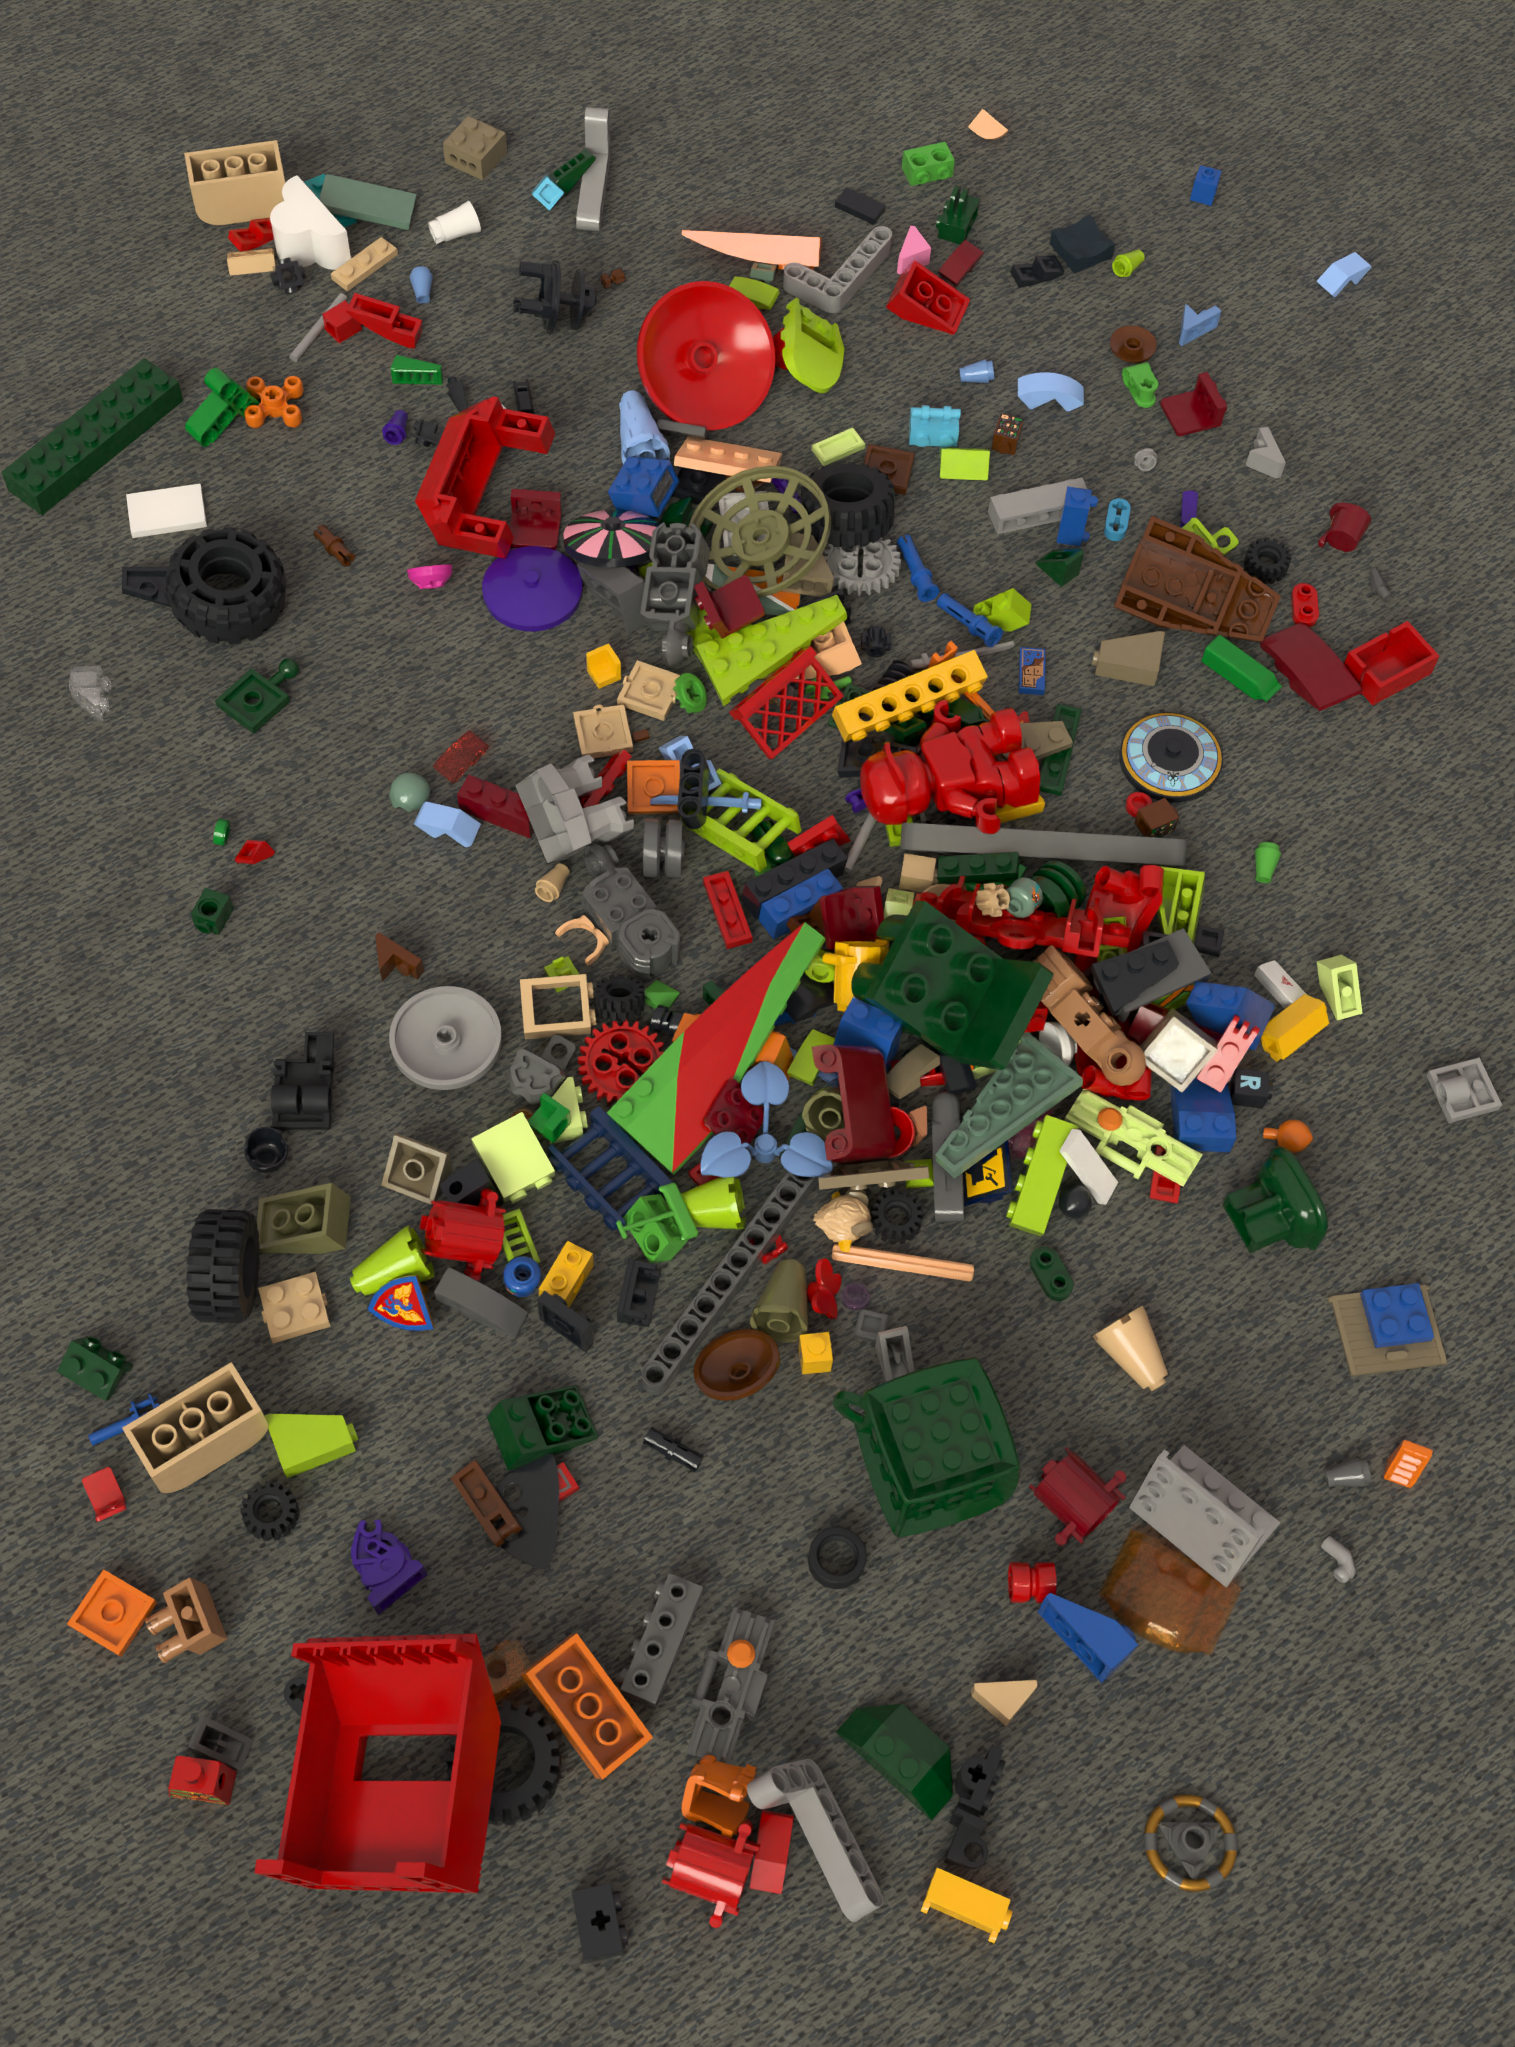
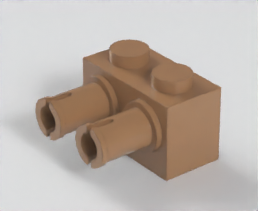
M190 1577L165 1591L163 1595L167 1606L145 1618L146 1624L151 1622L147 1628L153 1635H157L159 1632L175 1624L178 1634L156 1645V1651H162L158 1653V1656L163 1663L169 1662V1660L186 1650L201 1655L227 1640L207 1585Z

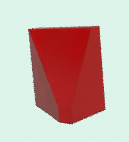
M247 840L234 861L244 864H256L273 856L275 851L266 841Z

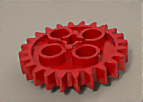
M627 1019L623 1022L622 1026H618L617 1021H613L612 1028L602 1023L601 1033L596 1029L592 1030L594 1039L585 1037V1044L588 1047L580 1046V1053L583 1056L578 1057V1064L583 1066L578 1068V1074L585 1075L582 1078V1085L590 1084L588 1087L589 1094L597 1091V1101L606 1097L607 1106H610L613 1100L618 1101L632 1087V1085H622L619 1082L622 1078H630L635 1083L640 1078L637 1073L644 1074L664 1053L660 1052L664 1047V1043H655L658 1034L654 1033L648 1036L649 1027L646 1026L639 1030L638 1021L632 1027L628 1026ZM615 1042H623L626 1045V1047H624L623 1049H616L612 1046V1044ZM606 1050L609 1052V1054L602 1053V1051ZM639 1056H644L649 1061L645 1064H640L635 1059ZM624 1061H627V1062H628V1065H627V1064H622V1066H619V1065H618V1062H619V1063H623ZM600 1063H606L611 1068L601 1071L596 1066Z

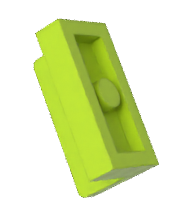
M940 447V478L988 480L990 450Z

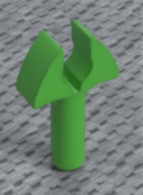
M849 676L833 681L839 690L846 688L848 683L852 685V679ZM807 685L805 694L815 691V686ZM821 687L820 701H829L828 695L831 691L827 687ZM814 694V695H811V696H810V699H813V700H814V699H815V694Z

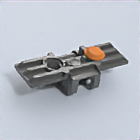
M736 1607L733 1608L719 1652L705 1651L704 1658L706 1661L694 1697L690 1698L688 1706L698 1710L699 1714L686 1754L701 1759L706 1755H713L716 1757V1761L730 1764L744 1717H748L752 1722H757L760 1713L758 1710L759 1701L763 1689H767L770 1681L768 1674L760 1671V1667L775 1620ZM717 1664L727 1666L717 1700L712 1702L706 1700ZM724 1711L730 1714L731 1718L728 1723L718 1725L713 1721L712 1715L716 1712Z

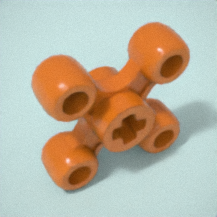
M257 376L247 380V391L256 400H261L259 405H250L245 409V421L249 427H261L267 416L274 418L281 416L286 426L291 428L298 427L301 424L302 414L300 408L293 404H287L289 399H298L303 395V383L299 377H287L282 388L273 385L266 387L263 379Z

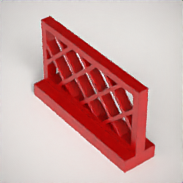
M811 646L801 649L729 711L734 720L738 719L769 760L779 754L836 704L837 701L844 697L814 657L817 653ZM810 665L816 671V682L805 680V669ZM790 682L799 683L798 697L787 696V685ZM804 684L815 686L814 700L803 698ZM821 687H827L834 695L828 702L820 701ZM770 699H781L780 713L768 711ZM786 700L798 701L797 715L785 714ZM803 702L814 704V712L811 717L802 716ZM753 714L763 715L762 729L754 728L748 718ZM768 716L779 717V731L767 730ZM785 718L796 719V729L793 733L784 732ZM767 734L778 735V744L773 750L766 744Z

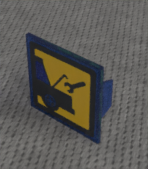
M1008 1140L963 1172L964 1206L978 1202H995L1004 1199L1003 1195L1013 1193Z

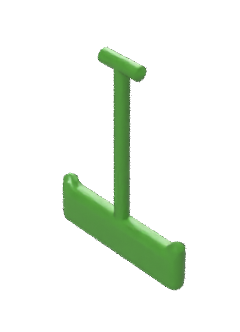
M676 1183L659 1187V1191L664 1194L670 1212L623 1226L620 1220L616 1222L623 1239L628 1237L626 1233L628 1230L671 1216L674 1217L681 1232L682 1241L698 1236L697 1228Z

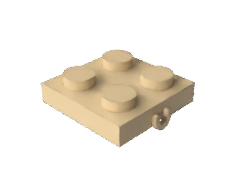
M637 660L630 675H626L623 680V688L617 698V705L624 704L625 708L665 721L673 703H676L677 693L673 688L676 686L675 679L680 677V675Z
M624 704L610 707L596 705L590 710L573 712L581 757L590 755L592 758L612 756L624 749L628 753L633 752Z
M316 1272L258 1288L264 1311H261L263 1320L268 1325L273 1344L331 1327L325 1308L328 1303L325 1293L322 1294Z

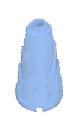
M634 390L627 391L623 394L619 403L621 458L623 465L628 456L666 460L668 457L670 459L667 440L659 432L644 396Z

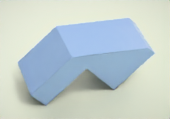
M1354 252L1332 263L1317 280V283L1333 297H1336L1349 281L1356 285L1372 266Z
M431 802L423 803L414 822V825L430 836L436 838L446 833L464 847L472 845L481 825L461 809Z

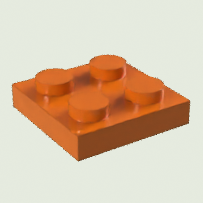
M680 760L627 761L628 814H679L678 805L650 804V800L661 795L678 796Z
M103 1569L67 1625L122 1657L144 1624L145 1618L149 1616L157 1604V1601Z

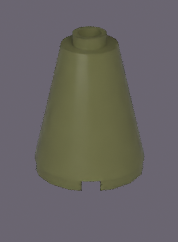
M839 1078L831 1080L813 1094L805 1103L802 1112V1119H804L807 1132L819 1136L824 1143L829 1133L845 1128Z
M786 1259L777 1264L751 1313L750 1325L753 1330H761L767 1333L774 1341L783 1343L796 1342L799 1340L800 1335L807 1334L806 1270L795 1259Z

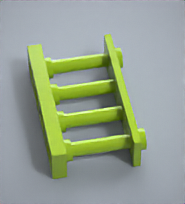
M719 768L716 773L722 784L710 797H724L729 793L736 798H743L744 792L749 793V798L762 799V808L756 809L757 811L737 831H732L725 826L742 810L740 807H729L718 819L706 816V821L702 827L689 830L761 873L767 867L764 850L786 828L797 834L802 831L799 815L794 809L784 807L740 781L733 773L728 774ZM707 806V813H708L714 806ZM691 811L688 815L694 814L696 811ZM766 816L777 822L757 843H751L745 839Z

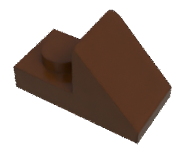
M378 932L375 939L382 981L385 980L395 967L404 976L408 977L411 975L418 980L424 973L422 959Z

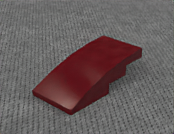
M1303 622L1265 637L1260 643L1262 650L1275 659L1276 669L1289 679V687L1318 711H1322L1362 693V688L1343 662Z

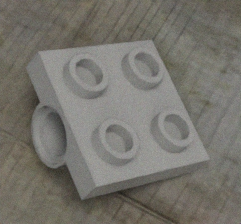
M1480 1057L1430 1070L1426 1075L1448 1123L1497 1111L1502 1106Z

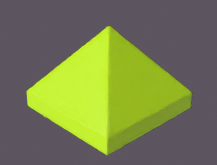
M932 1159L903 1161L914 1163V1167L928 1166L929 1178L906 1181V1188L934 1186Z

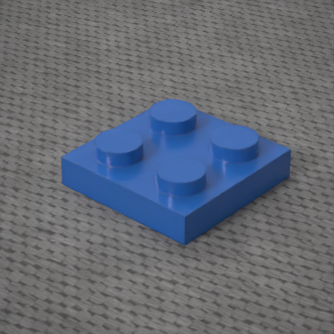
M1419 1283L1367 1289L1361 1292L1360 1296L1375 1348L1428 1342L1434 1338Z

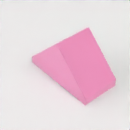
M910 226L898 258L897 274H901L914 260L922 266L929 264L931 247L915 226Z

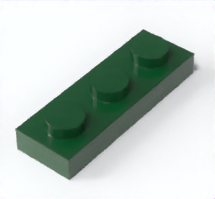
M1003 852L939 856L938 883H958L960 876H965V882L1018 879L1019 853Z

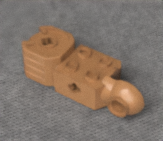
M1050 945L1045 950V953H1042L1033 961L1041 963L1054 974L1041 1002L1050 1010L1051 1014L1083 1051L1100 1066L1107 1080L1119 1086L1131 1085L1138 1081L1146 1067V1058L1143 1050L1136 1043L1126 1038V1034L1120 1030L1122 1027L1112 1016L1109 1017L1105 1012L1101 1011L1104 1006L1095 996L1091 997L1089 994L1093 986L1064 952L1058 951L1053 945ZM1125 1055L1127 1057V1064L1124 1068L1118 1069L1116 1061L1120 1056Z

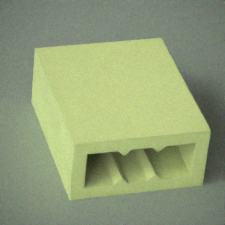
M523 1112L471 1138L477 1154L504 1203L509 1200L512 1203L518 1202L527 1196L526 1192L534 1187L539 1190L552 1183L551 1178L555 1177V1170Z

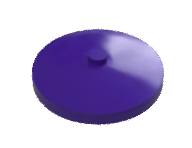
M540 546L516 548L508 552L506 559L498 557L486 570L482 582L483 599L490 614L500 623L510 628L531 632L551 629L568 620L579 607L583 591L582 579L576 565L562 553Z

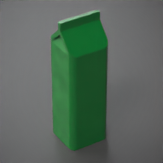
M1222 635L1216 637L1206 647L1201 662L1252 699H1263L1267 702L1282 688V685L1278 683L1272 671Z

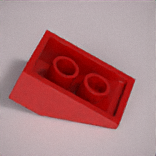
M914 260L901 273L886 308L904 320L954 335L970 299Z

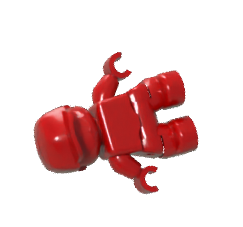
M947 700L938 702L934 708L933 724L920 740L921 758L911 750L891 753L890 743L886 742L882 751L870 756L862 764L860 786L868 812L877 822L886 825H900L907 823V817L925 812L930 805L932 796L939 811L949 810L953 814L971 819L976 816V826L981 832L986 834L997 833L1000 830L1001 820L995 814L997 808H1003L1006 804L1017 808L1036 803L1039 799L1040 771L1038 762L1032 748L1026 747L1021 749V727L1014 709L1010 707L995 711L991 714L989 722L981 723L978 726H966L961 729L960 716L955 715L953 718H947L949 702ZM1001 753H1009L1007 761H997L995 756Z

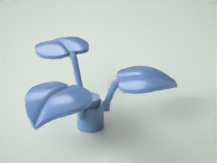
M767 1061L758 1063L743 1077L741 1092L750 1104H764L763 1134L756 1138L754 1147L748 1143L741 1144L739 1136L734 1132L717 1134L708 1142L703 1151L701 1174L723 1178L737 1177L748 1170L751 1155L755 1156L761 1163H770L776 1156H780L784 1150L786 1151L781 1156V1164L788 1172L794 1175L816 1177L831 1173L833 1167L831 1161L826 1159L825 1143L819 1136L813 1133L796 1134L792 1137L790 1146L783 1144L777 1148L776 1139L768 1134L769 1103L773 1105L784 1103L788 1097L789 1084L785 1074L779 1067Z

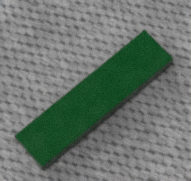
M1057 704L1053 721H1063L1074 745L1082 709ZM1073 745L1071 748L1044 757L1040 772L1041 792L1062 796Z

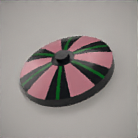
M603 510L588 513L576 518L567 525L564 530V547L572 558L592 566L617 568L640 564L650 559L652 533L659 526V523L644 514L626 510Z

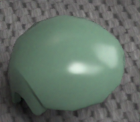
M411 772L402 773L391 783L389 799L394 808L401 807L407 812H411L412 810L421 809L423 803L429 801L431 788L424 777Z

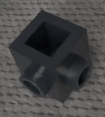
M290 257L276 260L277 265L273 266V272H270L273 286H278L279 290L285 289L286 294L299 291L298 286L303 285V279H306L303 266L299 265L298 261L291 262ZM285 271L291 274V279L288 281L283 278Z

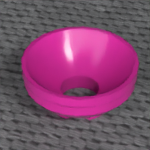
M451 564L407 569L408 578L420 589L444 587V584L450 579L453 574V568Z

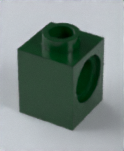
M204 888L191 912L194 925L200 932L205 934L212 932L220 935L234 909L230 896Z

